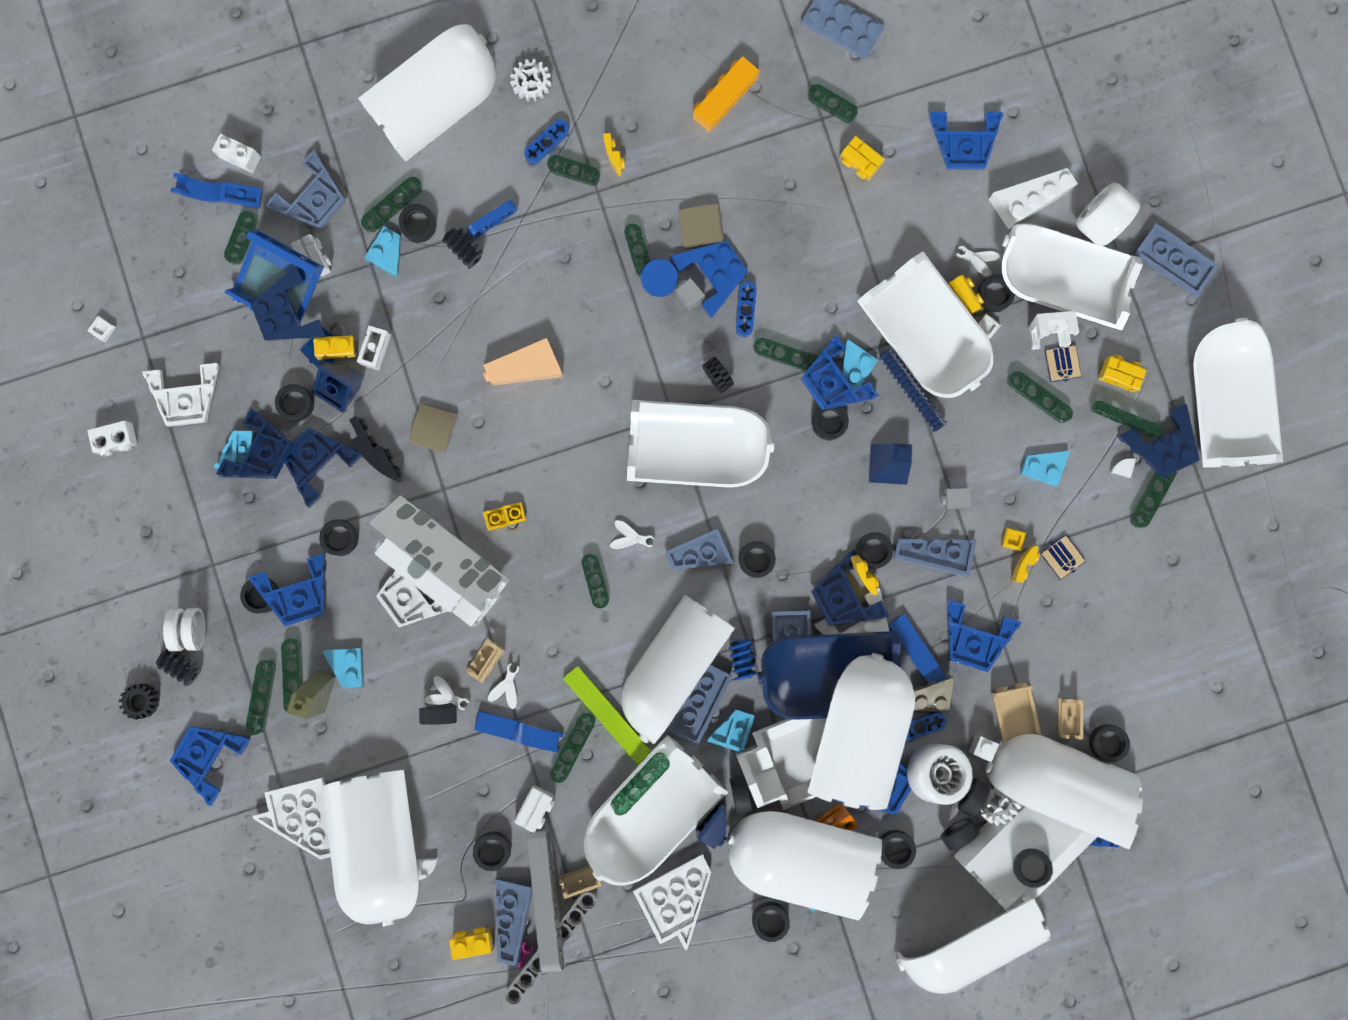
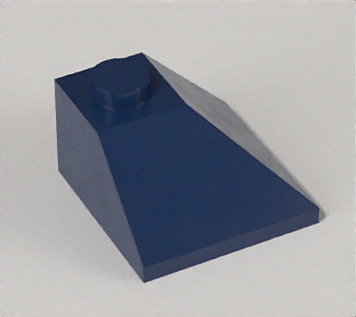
M321 364L311 393L344 413L360 390L364 375L349 365Z
M871 444L869 483L907 485L912 463V444Z
M721 801L696 830L697 839L713 849L717 846L721 847L727 839L725 836L727 834L725 810Z

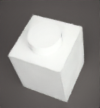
M975 734L968 752L992 762L999 744Z

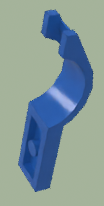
M173 174V177L177 178L176 188L171 187L172 193L205 202H224L260 209L263 192L261 188L228 182L209 183L190 178L184 174Z
M479 711L474 728L475 731L552 752H559L560 748H557L559 737H563L564 734L536 728L517 720Z

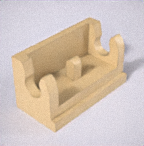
M487 638L467 668L466 673L481 683L485 682L505 649Z
M1058 698V737L1083 740V700Z
M589 865L560 875L559 882L563 888L564 899L601 887L603 880L599 881L592 874L594 871Z

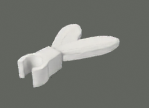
M964 246L958 247V250H962L964 254L960 255L957 253L955 255L958 259L971 261L975 269L984 278L992 275L991 270L984 262L995 261L1000 257L994 251L974 253L967 250Z
M615 521L616 528L626 537L614 540L610 544L611 548L623 549L637 543L653 547L646 543L648 538L655 539L653 536H640L625 522Z
M510 663L507 667L506 678L489 693L488 701L497 700L506 691L507 704L511 709H514L517 705V694L513 681L520 667L517 666L516 672H512L510 670L512 663Z
M435 676L434 684L441 694L429 695L424 701L430 705L452 703L461 710H467V708L461 706V702L464 700L469 703L470 700L455 696L447 682L443 678Z

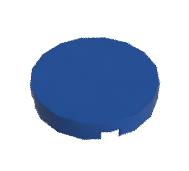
M655 259L645 264L641 270L640 281L645 292L651 296L663 297L672 293L676 288L678 273L674 265L668 260Z

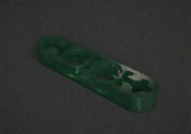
M409 177L362 217L361 225L367 232H375L422 192L423 187L420 180L416 177ZM410 184H416L417 189L411 188ZM404 188L408 191L409 196L403 191ZM397 194L404 195V200L401 203L394 202V197ZM383 206L390 208L387 215L380 214V209ZM375 213L381 218L380 221L375 217ZM367 220L373 221L374 225L372 227L368 225Z
M758 338L753 345L756 355L805 372L811 366V364H807V367H804L807 357L810 358L808 361L810 363H813L818 357L766 338ZM762 342L765 343L764 347L769 349L773 345L771 355H768L769 350L763 349L762 352L759 351L757 345H760ZM777 348H782L785 351L783 358L775 356L774 351ZM795 354L803 357L801 364L793 362L792 357Z
M1016 371L1008 377L1007 383L1011 389L1057 422L1065 423L1072 418L1073 411L1070 406L1024 373ZM1018 376L1020 377V383L1015 385L1013 377L1016 378ZM1027 382L1028 385H1026L1024 389L1021 390V388L1023 387L1022 384H1025ZM1029 387L1036 388L1037 395L1035 397H1031L1028 394L1027 390ZM1044 398L1052 400L1051 408H1046L1043 405ZM1057 404H1058V405H1059V407H1057L1058 410L1054 411V413H1053L1052 410L1055 409L1056 406H1057ZM1065 410V415L1067 417L1061 418V413L1059 411Z
M1094 401L1091 411L1095 414L1129 428H1135L1137 431L1155 438H1160L1164 431V427L1102 401Z
M1157 472L1154 473L1131 515L1130 522L1135 528H1145L1150 524L1177 472L1164 479L1160 478ZM1157 481L1163 485L1161 492H1157L1154 489V484ZM1147 498H1151L1154 501L1152 508L1146 507L1145 500ZM1144 511L1149 512V514L1145 513L1142 517L1144 523L1138 524L1139 520L1137 519V517L1142 516Z
M293 638L286 639L281 645L283 706L286 712L291 700L288 694L292 695L295 692L289 690L288 683L291 680L296 681L297 689L303 684L301 644L297 639ZM291 642L292 645H295V649H292V655H296V658L287 659V656L291 655V650L287 649V645H290ZM290 661H294L297 665V669L294 672H290L287 669V664Z
M262 660L256 666L246 721V730L251 735L261 734L266 728L276 672V665L271 660ZM267 663V667L270 668V671H266L265 674V670L262 669V666H265ZM265 674V677H269V680L259 678L260 676L262 677ZM261 682L267 684V691L265 693H260L258 690V685ZM258 701L264 705L262 712H257L254 708L255 703ZM253 715H262V718H258L257 725H260V728L256 729L255 731V728L252 727V724L256 723L257 717L253 718Z
M583 713L578 718L550 774L554 782H564L571 772L595 726V717L591 713ZM588 716L592 725L586 726L584 730L588 731L586 735L583 731L576 728L577 726L582 728L584 722L581 720L582 718L586 719ZM574 734L582 735L583 742L581 744H575L572 741ZM571 751L574 754V759L571 762L565 761L563 758L564 752ZM561 761L564 765L570 766V768L568 769L565 766L563 770L565 776H561L558 779L554 771H559L562 764H558V762Z
M664 753L653 755L612 799L610 805L616 815L622 816L626 814L668 770L670 761ZM646 774H651L649 779L643 780ZM638 788L636 793L629 794L632 789Z

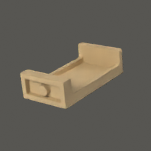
M1020 682L1016 683L1013 688L1008 689L1007 686L997 687L995 692H991L1002 744L1019 735L1037 734L1042 736L1031 691L1033 690V685Z

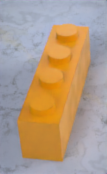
M743 56L731 64L730 71L726 75L722 74L715 88L711 87L705 94L706 98L702 102L699 101L693 108V119L709 133L759 77L760 70Z

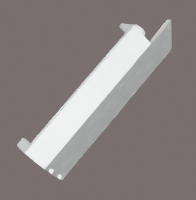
M1020 804L1022 808L1016 810L1019 814L1012 816L1013 821L1007 819L1005 825L1001 821L999 825H996L994 822L992 824L987 822L980 829L979 835L968 845L962 847L954 857L1006 911H1009L1024 903L1022 897L1028 894L1035 900L1098 836ZM1037 849L1044 852L1050 858L1053 864V874L1051 880L1046 885L1039 888H1030L1016 879L1013 872V862L1020 851ZM1029 856L1022 861L1021 872L1029 880H1038L1044 875L1045 865L1040 858Z

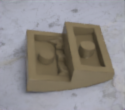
M718 204L678 210L683 247L690 248L702 244L707 246L724 241Z
M420 404L408 443L445 453L451 439V432L457 420V414Z

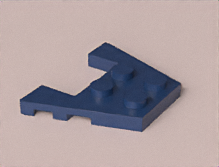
M294 266L250 304L265 341L326 337L320 320H315L301 326L287 290L305 283L298 266Z
M1186 404L1169 412L1178 429L1163 437L1144 444L1135 428L1118 437L1122 443L1125 442L1131 448V451L1141 456L1145 463L1163 479L1200 460Z
M250 409L243 424L246 427L259 431L241 465L223 459L216 474L222 478L277 479L294 445L256 411Z
M308 427L292 443L294 446L285 464L297 485L299 493H301L305 505L311 508L322 495L309 481L336 454L349 467H352L362 455Z
M855 550L850 551L811 591L828 626L889 617L882 601L863 609L845 576L846 573L854 570L851 557L857 555Z

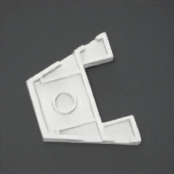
M218 363L200 365L201 385L164 389L162 370L143 371V376L149 384L150 392L157 402L156 405L166 426L172 427L207 422L220 367Z
M396 570L376 596L398 627L448 612L437 602L430 605L419 588Z
M877 588V595H873L870 592L863 596L868 606L879 601L883 603L879 588ZM886 618L858 622L841 633L837 631L834 625L828 626L825 619L814 624V627L823 635L889 631Z

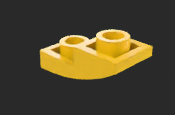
M603 133L608 160L616 174L620 176L622 175L621 169H625L624 157H620V151H616L615 139H611V133Z
M521 502L483 512L487 531L526 521Z
M1030 546L1023 553L1014 569L1012 582L1023 583L1027 579L1028 569L1026 567L1027 565L1033 566L1035 562H1038L1040 556L1039 546Z
M859 555L852 556V564L858 577L873 595H877L876 587H879L877 577L873 576L868 570L865 560L863 561Z

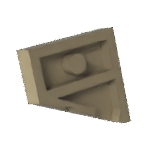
M953 675L946 676L947 679L939 682L932 681L925 686L913 688L915 695L914 710L949 713L954 682Z

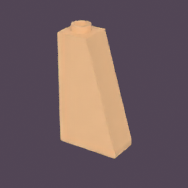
M547 338L484 364L485 371H482L486 381H490L492 385L560 378L563 376Z

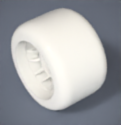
M1111 183L1100 191L1084 208L1076 221L1077 228L1096 245L1105 246L1121 234L1132 222L1140 209V203L1122 185Z
M927 744L917 749L911 756L907 766V779L912 791L922 800L948 805L961 800L968 792L972 783V768L966 755L958 748L945 744Z

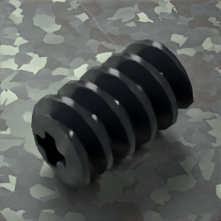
M453 228L444 235L442 242L447 244L448 249H452V253L457 255V258L462 260L464 265H468V269H471L480 261L484 251H476L479 247L478 244L471 246L474 241L473 239L466 241L469 235L467 233L461 235L463 232L462 228L458 230Z
M166 648L156 661L157 668L163 670L165 674L170 673L172 678L177 677L176 680L183 682L184 686L191 685L200 674L201 668L196 670V662L190 666V658L184 662L185 656L183 654L177 658L178 651L170 653Z

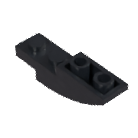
M357 416L349 419L358 436L351 441L362 457L378 472L396 482H402L400 477L402 472L398 465L394 466L391 460L393 455L388 448L385 449L382 446L375 447L378 444L372 435L369 436L366 431L369 428L365 420Z

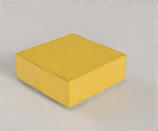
M1006 528L1001 546L1021 551L1026 533Z

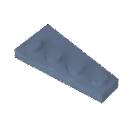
M898 539L893 559L969 577L976 540Z
M495 878L496 925L498 931L497 962L517 966L533 893L532 886Z

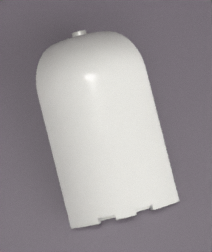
M461 24L446 30L358 98L377 125L380 126L382 124L384 126L382 130L385 132L386 137L405 162L482 103L494 87L496 68L493 58L485 45L487 41L481 33L478 35L471 25Z
M1016 224L1012 227L1010 234L1005 236L1002 244L1005 247L1002 259V274L1005 283L1014 294L1025 300L1062 312L1076 311V316L1119 330L1123 329L1130 315L1131 297H1128L1129 289L1134 288L1143 266L1141 258L1105 246H1098L1095 243L1038 225Z
M924 252L911 258L892 277L882 281L857 301L917 382L928 392L943 398L956 397L968 389L971 391L975 390L981 385L979 381L991 371L993 351L986 334Z
M1239 318L1235 320V323L1222 325L1208 333L1199 344L1194 356V378L1204 468L1245 466L1244 462L1257 465L1283 462L1271 347L1266 333L1258 323L1250 321L1248 318Z
M632 400L627 481L739 487L755 481L765 472L770 452H774V441H771L768 423L757 413L734 406Z
M686 595L678 603L623 686L621 702L624 715L630 725L640 733L639 738L647 744L649 742L654 744L659 739L735 629L715 614L711 616L706 614L708 610Z
M872 653V655L860 656L852 661L841 675L832 698L808 789L809 794L829 802L832 801V798L844 802V806L853 808L865 805L870 810L887 809L914 712L915 695L911 681L906 673L896 664L883 659V655Z
M1024 734L1011 738L996 751L992 762L989 761L987 763L985 772L989 781L1009 798L1039 813L1130 849L1139 826L1135 824L1137 813H1142L1143 799L1139 797L1142 785L1136 774L1037 734Z
M668 735L596 811L589 822L585 833L584 851L586 859L594 871L592 874L599 881L603 880L612 885L622 886L638 882L650 875L728 793L726 788L713 774L710 776L702 768L704 765L695 756L692 755L690 757L683 751L684 747Z
M404 770L379 773V775L371 776L369 779H367V775L351 778V781L343 783L338 781L322 786L334 888L341 909L352 920L369 925L382 923L383 926L395 924L394 920L407 917L415 906L419 881Z
M760 812L749 815L738 822L733 831L729 832L727 836L729 861L732 870L737 878L755 893L859 920L869 905V901H867L870 891L874 892L878 879L874 875L876 865L881 863L882 839L781 812Z
M1028 894L1022 897L1024 903L932 953L917 958H905L899 951L896 952L899 958L896 962L900 970H905L912 981L919 987L938 994L952 993L1051 940L1050 932L1047 926L1043 927L1041 923L1044 921L1043 915L1034 898Z

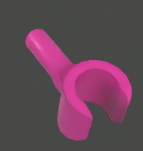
M526 941L523 943V953L518 964L519 968L523 967L528 953H531L534 949V944L530 950H526L524 948Z

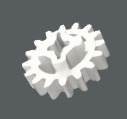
M526 59L524 65L519 62L520 68L514 67L515 74L510 75L511 80H513L511 81V86L514 87V93H519L520 99L525 96L527 102H529L530 98L537 101V96L543 99L542 93L548 94L547 87H551V81H549L551 80V75L548 73V68H543L542 62L537 65L535 59H533L532 63H529L528 59ZM540 75L543 76V82L540 80ZM519 78L522 81V86L519 85Z
M994 786L993 790L990 788L989 796L980 811L982 812L981 815L990 824L994 822L996 825H999L1001 821L1005 825L1007 819L1013 821L1012 816L1018 815L1019 813L1016 810L1022 808V806Z

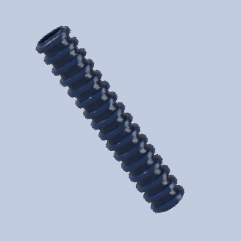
M894 349L887 350L879 359L883 360V365L886 364V369L891 371L890 374H893V378L897 379V384H900V388L905 390V394H908V399H912L911 403H915L914 407L918 408V412L923 414L921 415L922 418H926L925 422H929L928 426H932V431H938L946 425L947 421L942 419L944 418L943 415H939L940 411H936L937 407H933V402L928 400V396H925V391L922 392V387H919V383L914 381L915 378L910 376L911 372L908 373V368L904 367L905 364L901 363V359L896 357L897 353H893Z

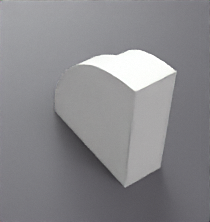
M1124 459L1118 462L1110 473L1131 478L1136 459Z
M437 858L417 859L418 880L426 878L433 872L437 864Z

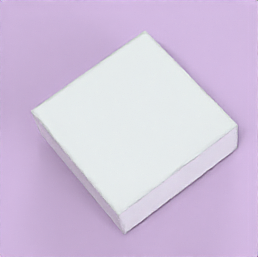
M987 313L978 322L988 340L1001 326Z
M98 315L87 331L101 341L106 342L116 326Z

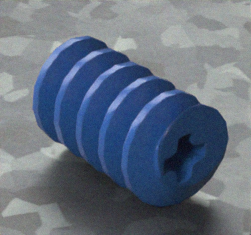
M752 640L728 641L733 643L729 650L735 651V653L730 655V658L736 659V661L731 663V665L737 666L732 671V673L738 674L734 680L752 678L753 675L757 674L756 670L751 669L756 666V663L750 662L755 657L748 654L753 651V647L747 646L752 643Z

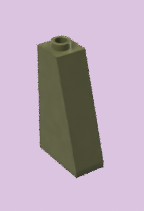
M317 670L292 694L287 713L305 719L325 713L336 676Z

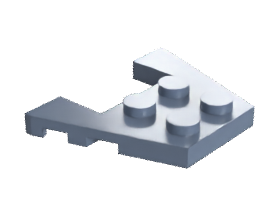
M313 150L302 162L305 167L316 175L311 183L291 205L275 193L265 206L269 210L322 230L346 201L322 161Z

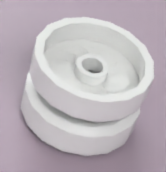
M172 608L167 611L163 624L165 645L169 651H182L183 649L199 651L203 647L206 636V624L204 614L200 608H187L185 611L181 608Z

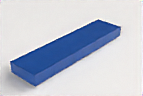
M902 614L888 624L891 631L898 632L901 646L926 683L947 679L905 614Z

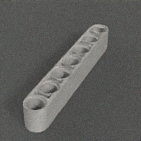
M549 830L536 831L535 833L529 832L527 842L540 968L542 973L563 971L564 953L551 834Z
M593 889L580 893L561 917V927L564 926L569 931L567 934H562L563 946L595 907L597 894ZM590 895L593 898V902L586 903L583 897ZM578 911L581 917L574 919L571 916V912ZM538 948L509 984L505 992V1001L508 1004H519L542 975L540 966L534 962L536 958H539ZM529 974L532 980L525 981L522 975ZM511 990H516V991H518V992H519V996H518V997H513V996H511L510 991H511Z

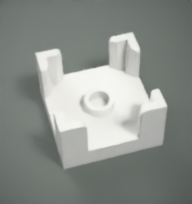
M1076 311L1037 314L1028 327L1031 350L1040 349L1039 339L1057 333L1060 347H1069L1071 344L1070 334L1075 336L1079 333Z

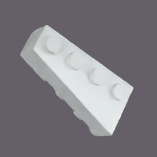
M1068 168L996 191L988 200L1008 230H1010L1014 225L1020 224L1070 192L1078 183Z

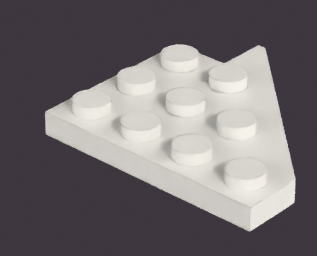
M324 777L265 792L269 811L254 815V820L320 860L331 857L322 788L325 785Z
M703 854L688 860L633 890L660 944L678 935L684 949L687 950L711 876V869Z

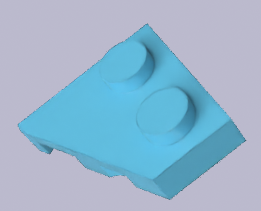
M383 226L364 258L397 278L399 273L398 261H400L399 248L401 246V236Z
M848 340L845 344L846 350L842 374L852 389L856 390L867 378L878 359Z
M233 431L229 437L228 444L222 450L221 458L218 463H215L214 469H219L223 459L241 465L254 441L255 432Z
M1063 451L1026 456L1020 474L1058 487L1070 452Z
M362 648L323 650V654L342 688L363 687Z
M736 709L711 734L707 742L743 753L755 715Z

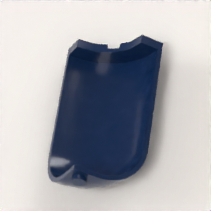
M898 632L792 636L775 641L765 649L761 658V672H758V684H762L763 696L767 706L774 713L788 719L827 718L837 683L848 665L856 658L877 653L883 655V659L901 667V643Z

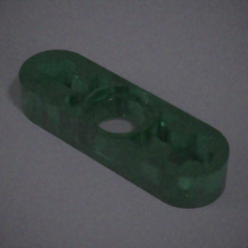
M819 84L812 85L808 91V100L814 105L845 123H851L855 120L858 110L851 102ZM816 91H819V96H817L816 98L813 97V94ZM825 95H827V97L825 98V101H824V103H823V102H822V99L824 98ZM830 99H834L837 101L838 106L831 108L827 102ZM841 104H842V105H843V108L841 109L840 112H838V110L840 109V106H841ZM851 110L852 115L846 116V111Z
M558 155L551 156L547 161L548 170L554 175L589 186H595L600 181L599 170L593 166ZM556 161H558L560 166L565 167V172H563V168L557 166L556 169H553L552 163L555 164ZM572 166L578 167V174H569V168ZM582 169H585L584 172L588 175H591L593 172L596 178L589 180V177L584 174L583 178H580L582 176Z
M244 211L238 216L224 252L225 259L233 265L242 263L251 240L246 238L244 242L238 243L236 240L237 235L244 233L247 237L248 232L255 230L258 224L257 217L250 211ZM250 217V219L252 220V222H251V223L248 222V223L246 224V223L244 222V219H248V218ZM236 252L238 254V257L232 258L230 256L231 253L234 254Z
M632 223L625 227L624 235L635 272L640 277L641 270H638L641 268L640 261L635 262V260L643 259L645 266V264L650 262L641 228L637 224ZM631 229L635 232L638 231L636 233L637 241L634 243L632 235H628ZM634 247H642L644 250L643 254L635 255L633 253Z
M587 554L582 559V568L591 601L596 608H605L609 603V596L600 562L595 555ZM589 557L596 561L593 564L594 570L598 569L599 573L587 574V571H591L590 567L585 565ZM599 576L601 584L598 587H593L590 584L591 577ZM603 587L604 591H600V593L606 600L603 601V605H600V603L595 602V599L598 598L597 592L593 594L592 590H598Z

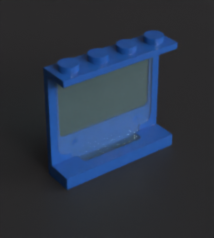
M259 230L249 231L246 238L252 241L234 288L226 289L225 293L231 296L232 300L242 302L247 305L248 309L252 310L251 303L294 266H298L305 283L289 289L287 292L301 324L324 266Z

